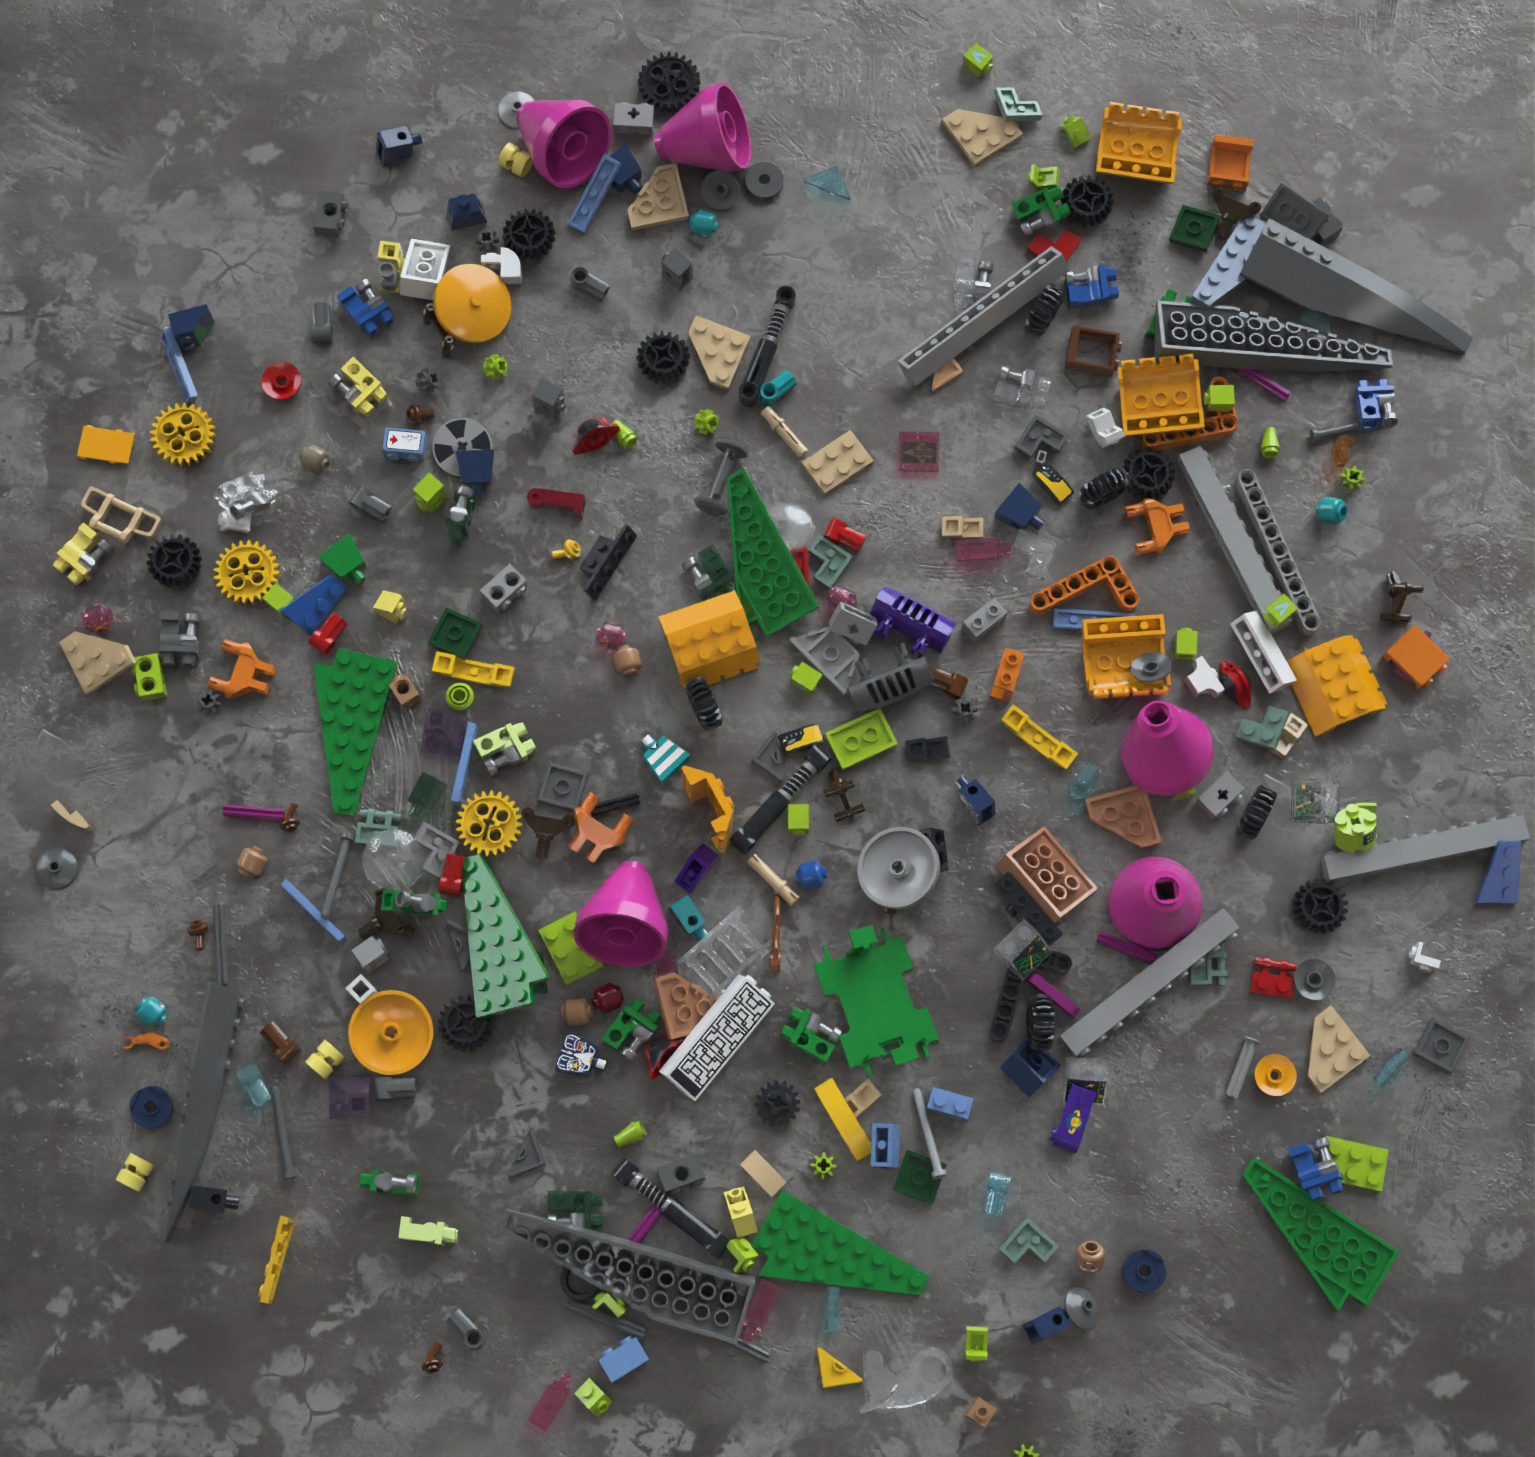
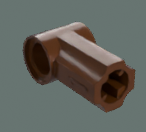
M931 666L935 679L929 685L943 690L946 695L952 698L961 699L968 679L958 673L950 674Z
M274 1021L267 1024L260 1032L274 1049L273 1052L284 1064L288 1063L301 1051Z

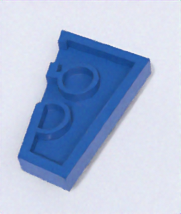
M329 574L313 585L310 590L293 599L288 605L280 608L279 611L308 635H312L347 587L333 575Z
M1520 841L1497 842L1489 863L1490 867L1482 881L1479 895L1477 894L1476 903H1518Z

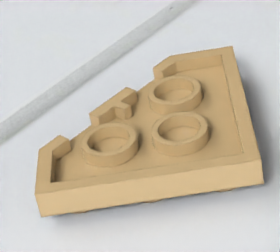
M957 109L942 118V124L974 167L1022 138L1023 135L1014 121H1004L1003 117Z
M676 163L658 166L648 183L646 182L639 192L634 203L628 208L627 212L632 231L689 219Z
M695 315L688 336L694 345L701 365L707 374L710 384L729 390L751 336Z
M73 632L59 642L84 693L88 695L137 663L128 645L84 633Z
M1332 1005L1313 1018L1307 1078L1319 1093H1322L1370 1056Z

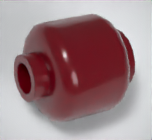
M613 983L596 988L593 993L594 997L591 998L594 1008L596 1010L599 1009L604 1014L620 1008L624 1000L620 987L618 985L615 986Z

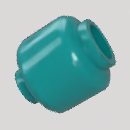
M700 209L696 213L693 212L689 227L693 234L709 238L712 233H717L719 222H716L717 218L714 213Z
M1325 497L1316 506V514L1323 523L1339 524L1346 518L1348 513L1347 506L1339 498Z
M153 996L148 999L144 997L134 1009L136 1011V1019L148 1028L153 1027L155 1024L159 1027L166 1019L164 1015L166 1006Z

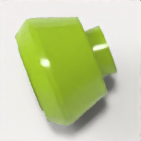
M464 683L453 684L446 692V701L455 710L468 708L474 699L472 689Z

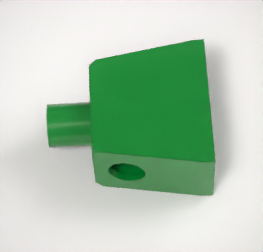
M347 534L318 556L321 563L343 583L352 579L356 585H359L366 580L365 575L361 572L366 567L365 561L350 534Z

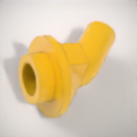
M568 539L564 543V549L551 552L552 558L568 557L571 560L580 556V546L576 541Z

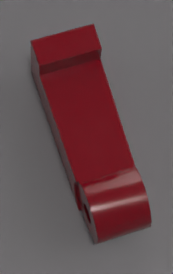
M533 488L527 494L528 503L535 510L544 507L573 512L575 518L583 519L586 504L584 494Z

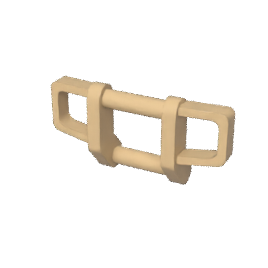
M93 486L88 488L81 501L83 509L94 515L88 527L116 537L124 544L134 535L149 539L154 538L162 523V519L159 516L146 511V509L134 507L117 499L115 495L105 493ZM94 493L105 498L98 512L87 506ZM112 506L134 515L123 532L103 523ZM144 516L156 520L150 532L137 530Z

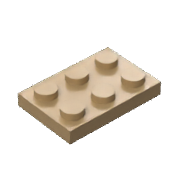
M849 430L804 460L802 466L825 496L873 464L874 460L853 432Z

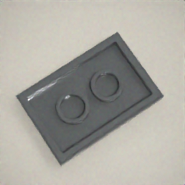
M1281 182L1259 216L1266 221L1270 218L1313 241L1330 214Z

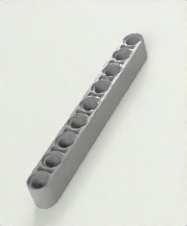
M1245 469L1240 472L1235 481L1236 489L1282 593L1296 606L1297 603H1302L1306 607V610L1298 608L1293 614L1299 631L1305 636H1312L1321 623L1318 613L1256 474L1252 470ZM1247 478L1250 484L1243 483L1241 479ZM1249 496H1255L1258 502L1251 501ZM1257 514L1265 515L1266 519H1259ZM1269 531L1273 533L1274 537L1270 538L1266 536L1265 532ZM1273 549L1280 550L1282 555L1274 554ZM1281 567L1288 568L1290 573H1283ZM1289 585L1296 586L1298 592L1291 591ZM1305 622H1312L1314 628H1308Z

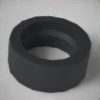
M566 1267L563 1268L560 1276V1285L563 1292L569 1298L576 1301H586L593 1298L599 1291L598 1287L592 1285L587 1292H574L568 1284L571 1270Z

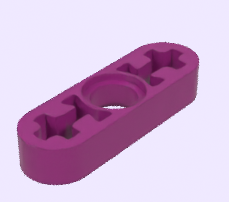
M1032 972L1026 979V982L1040 994L1049 995L1053 1004L1069 1017L1074 1018L1080 1011V1008L1035 972Z

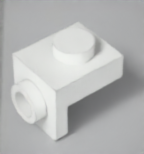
M230 507L220 513L218 523L221 525L220 531L225 532L228 529L244 533L250 531L252 512H245V516L240 520H235L231 516Z
M1418 942L1415 946H1411L1408 956L1411 958L1410 965L1420 967L1419 970L1426 973H1432V971L1434 972L1439 969L1441 960L1420 955L1423 943Z

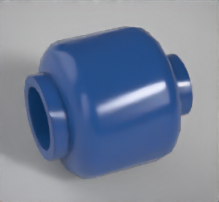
M818 861L801 864L799 870H796L798 884L803 886L805 890L822 887L824 879L828 878L826 867H821Z

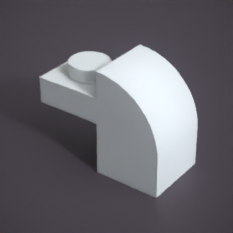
M501 247V255L496 253L481 255L482 266L490 270H501L500 277L504 284H522L520 260L512 250Z
M1102 408L1086 415L1091 431L1102 448L1116 444L1121 438L1125 437L1123 429L1115 425L1111 411Z
M362 974L345 988L359 1004L367 997L378 993Z

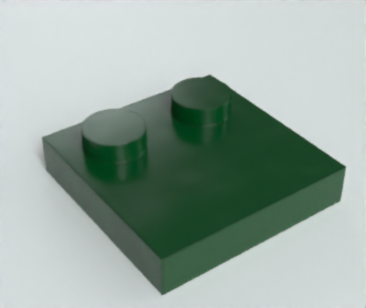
M1182 205L1169 241L1207 253L1219 223L1220 215Z
M445 608L428 644L448 654L456 655L465 661L483 624L449 608Z
M906 1150L893 1191L933 1205L942 1178L937 1180L932 1178L931 1173L934 1170L929 1157ZM940 1162L942 1169H945L947 1164Z

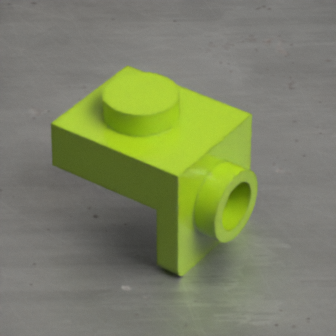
M1070 116L1064 119V123L1059 126L1061 130H1065L1074 148L1091 139L1082 117Z
M1036 164L1031 165V172L1028 173V180L1036 190H1042L1046 187L1048 189L1059 187L1060 169L1058 167L1038 168Z
M744 1237L730 1240L726 1247L739 1261L733 1271L735 1273L750 1271L754 1267V1262L759 1255Z
M602 1290L593 1298L595 1300L592 1306L594 1310L604 1302L618 1318L627 1309L626 1302L613 1297L607 1291L604 1292Z
M966 1326V1359L972 1362L988 1360V1327Z
M590 1378L574 1393L596 1417L604 1413L612 1403V1400Z

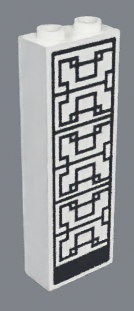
M740 974L737 975L659 1070L666 1079L693 1101L698 1099L775 1004L770 999L771 995L765 989L756 987L757 982L749 975L746 977Z

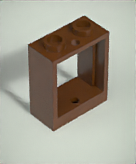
M1073 325L1065 369L1111 377L1113 371L1118 369L1119 359H1116L1117 352L1120 353L1122 341L1119 340L1120 333ZM1084 339L1112 344L1108 366L1076 361L1078 340Z

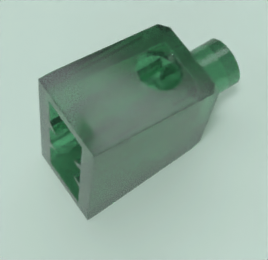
M422 772L408 798V801L413 805L407 815L419 820L424 810L431 812L447 784L431 774ZM425 795V801L422 802L421 798Z

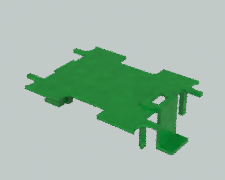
M872 925L848 932L853 947L846 953L847 957L832 961L826 945L822 947L825 955L824 960L820 963L813 962L824 997L836 994L843 1008L849 1032L838 1037L849 1068L851 1070L854 1066H861L865 1069L868 1077L872 1076L868 1061L872 1058L881 1056L883 1061L893 1058L894 1064L897 1066L919 1058L915 1044L919 1043L927 1059L930 1058L928 1052L929 1043L932 1041L939 1042L928 1008L916 1010L906 988L902 974L904 971L913 969L902 935L897 939H891L887 936L885 929L881 928L880 932L885 945L872 948L878 942ZM898 1042L899 1048L890 1050L888 1053L883 1049V1046Z

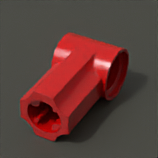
M836 518L831 519L823 535L836 545L840 543L858 553L866 539L865 535L849 528L846 523Z
M333 613L322 628L312 634L308 644L326 656L333 649L336 643L335 640L348 625L347 622L339 615Z
M446 854L444 873L441 876L439 885L440 894L461 895L465 856Z

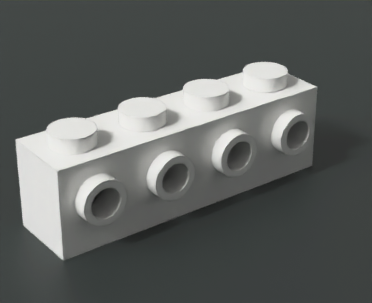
M1258 610L1245 613L1230 623L1269 694L1281 691L1297 681Z

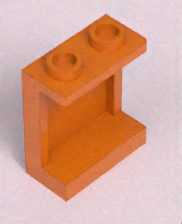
M1215 134L1211 149L1208 185L1214 188H1232L1235 191L1246 190L1249 184L1248 176L1254 139Z
M1415 624L1382 656L1388 662L1392 660L1417 684L1415 687L1417 690L1421 686L1426 688L1434 680L1432 676L1436 672L1440 675L1448 667L1445 663L1450 659Z
M1005 648L989 698L1009 704L1025 653Z

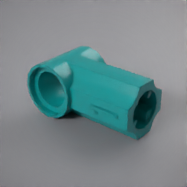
M785 370L774 380L761 386L759 399L762 405L773 406L777 399L797 385V381L791 372ZM770 392L773 396L767 397L764 393Z

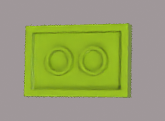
M881 708L825 733V737L842 771L898 746V742Z
M576 912L538 930L566 986L604 967L601 961L584 953L576 944L573 936L577 917Z
M1326 1136L1330 1142V1147L1327 1149L1332 1160L1339 1165L1344 1180H1341L1342 1184L1382 1192L1389 1150Z

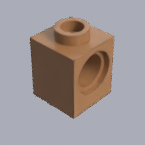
M406 674L395 677L391 684H389L391 691L403 709L408 708L421 699ZM400 688H409L406 694L399 693Z
M976 1397L965 1416L985 1428L997 1409L980 1397Z

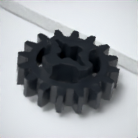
M775 1080L773 1086L767 1082V1089L760 1088L763 1094L756 1095L760 1102L755 1103V1107L761 1108L757 1114L764 1115L763 1122L769 1119L770 1126L777 1122L778 1127H781L782 1121L788 1125V1118L796 1119L794 1112L800 1111L796 1105L800 1104L801 1100L795 1099L799 1093L792 1092L793 1085L787 1088L786 1081L779 1085L778 1080ZM773 1090H778V1092L772 1096L767 1095L769 1092ZM786 1092H787V1093L789 1094V1096L791 1097L792 1103H791V1102H788V1101L786 1100V1098H785V1093H786ZM780 1098L781 1103L784 1105L775 1108V1104L772 1101H777ZM764 1103L769 1105L771 1114H768L765 1110ZM783 1111H789V1113L785 1116L778 1117L779 1113Z

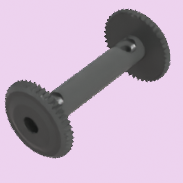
M720 439L715 443L717 449L722 451L724 455L708 498L699 496L694 499V503L699 509L719 516L728 512L727 507L719 503L734 459L735 457L746 458L749 455L743 445L728 439Z

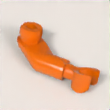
M153 1032L140 1034L134 1038L130 1036L122 1038L131 1040L129 1047L122 1046L124 1049H130L133 1045L137 1044L139 1046L148 1044L161 1051L169 1047L167 1038Z

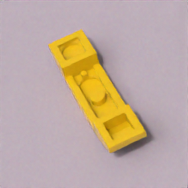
M436 651L431 671L467 682L496 687H510L515 667L497 663L492 665L467 659L464 661L457 658L456 655Z
M1012 704L1000 721L1036 752L1066 770L1078 753L1063 741L1059 742L1031 721L1026 713Z
M833 1078L815 1087L817 1095L856 1160L859 1161L871 1154L872 1143L863 1131Z

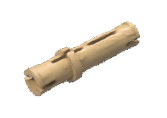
M767 406L762 410L760 415L771 425L772 431H776L798 458L803 457L808 452V449L787 427L785 420L780 418L771 406Z
M754 854L747 861V864L774 889L773 892L779 894L790 907L798 901L800 897L787 886L788 883L785 880L782 881L757 854Z

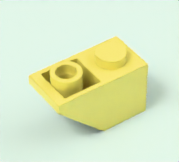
M384 590L373 606L376 614L397 624L399 619L402 620L407 612L405 602L400 594Z
M744 1186L724 1192L737 1238L758 1232Z

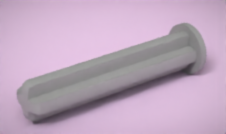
M1244 1036L1245 1043L1226 1091V1095L1233 1099L1238 1098L1257 1044H1260V1041L1248 1036Z

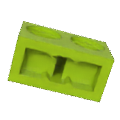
M428 473L412 489L417 507L424 513L427 511L431 515L448 498L444 485L431 473Z
M159 654L134 657L137 663L131 667V670L137 680V684H134L136 696H139L142 701L167 697L162 658ZM151 664V669L149 671H142L145 665ZM148 684H154V688L151 691H145Z

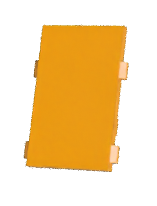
M91 425L83 426L77 457L83 460L90 458L109 461L110 464H129L135 433L123 432V430L118 429L115 431L95 428Z

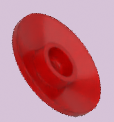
M276 362L265 369L261 384L268 396L277 400H285L293 397L299 391L301 375L294 365L288 362ZM281 381L286 382V384L283 386L279 385Z

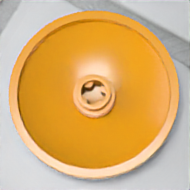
M476 264L459 265L443 275L436 285L433 296L436 317L444 330L454 338L467 343H483L496 337L507 325L511 315L510 294L501 278L490 269Z
M396 990L375 993L359 1004L351 1017L348 1029L350 1047L358 1061L373 1072L384 1075L405 1073L420 1064L430 1050L433 1040V1024L429 1012L417 998L408 993Z

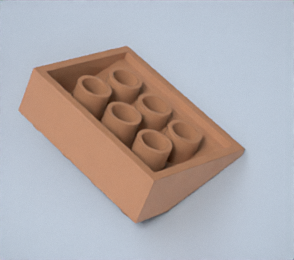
M1045 826L1008 852L995 865L1002 875L1010 872L1054 924L1059 922L1098 889Z

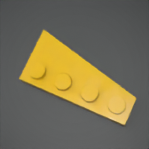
M280 1215L275 1240L271 1247L270 1261L265 1268V1282L261 1285L258 1297H261L260 1302L272 1305L295 1220Z

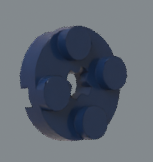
M148 1086L138 1090L131 1098L129 1105L134 1122L147 1129L160 1128L167 1123L173 1113V1099L168 1092L158 1086ZM155 1102L156 1111L148 1113L149 1109L146 1105Z
M1138 1250L1130 1254L1124 1262L1123 1278L1128 1286L1137 1292H1152L1160 1288L1166 1279L1167 1273L1164 1261L1159 1254L1152 1250ZM1146 1265L1149 1267L1150 1275L1142 1277L1139 1268H1143Z

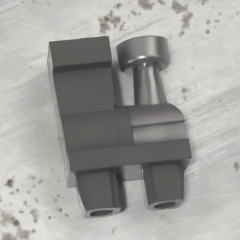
M160 612L159 652L162 655V664L165 667L175 666V657H182V666L194 667L196 658H199L200 644L196 638V625L200 624V615L193 613L184 614V623L187 624L186 634H181L182 617L179 612Z

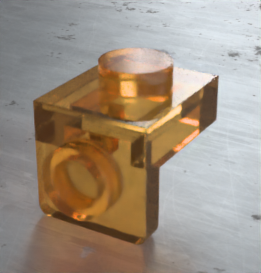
M1343 435L1336 439L1331 450L1332 461H1335L1336 467L1345 466L1348 461L1346 448H1351L1357 442L1356 437Z

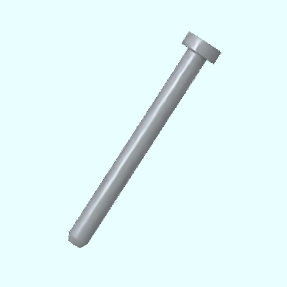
M916 1088L913 1090V1096L934 1170L931 1175L934 1180L946 1177L947 1173L941 1167L921 1090Z

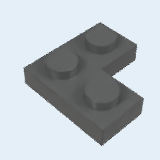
M1035 414L1017 441L1014 449L1030 459L1041 443L1058 453L1069 437V434Z

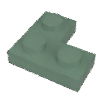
M1014 87L995 89L994 95L1004 121L1041 120L1042 112L1037 101H1019Z
M820 534L808 550V553L823 562L813 579L831 590L853 559V556Z
M1269 706L1262 724L1242 719L1235 737L1237 740L1275 751L1290 714L1288 711Z
M1027 1217L998 1250L1013 1264L1018 1261L1027 1249H1030L1045 1263L1059 1246Z

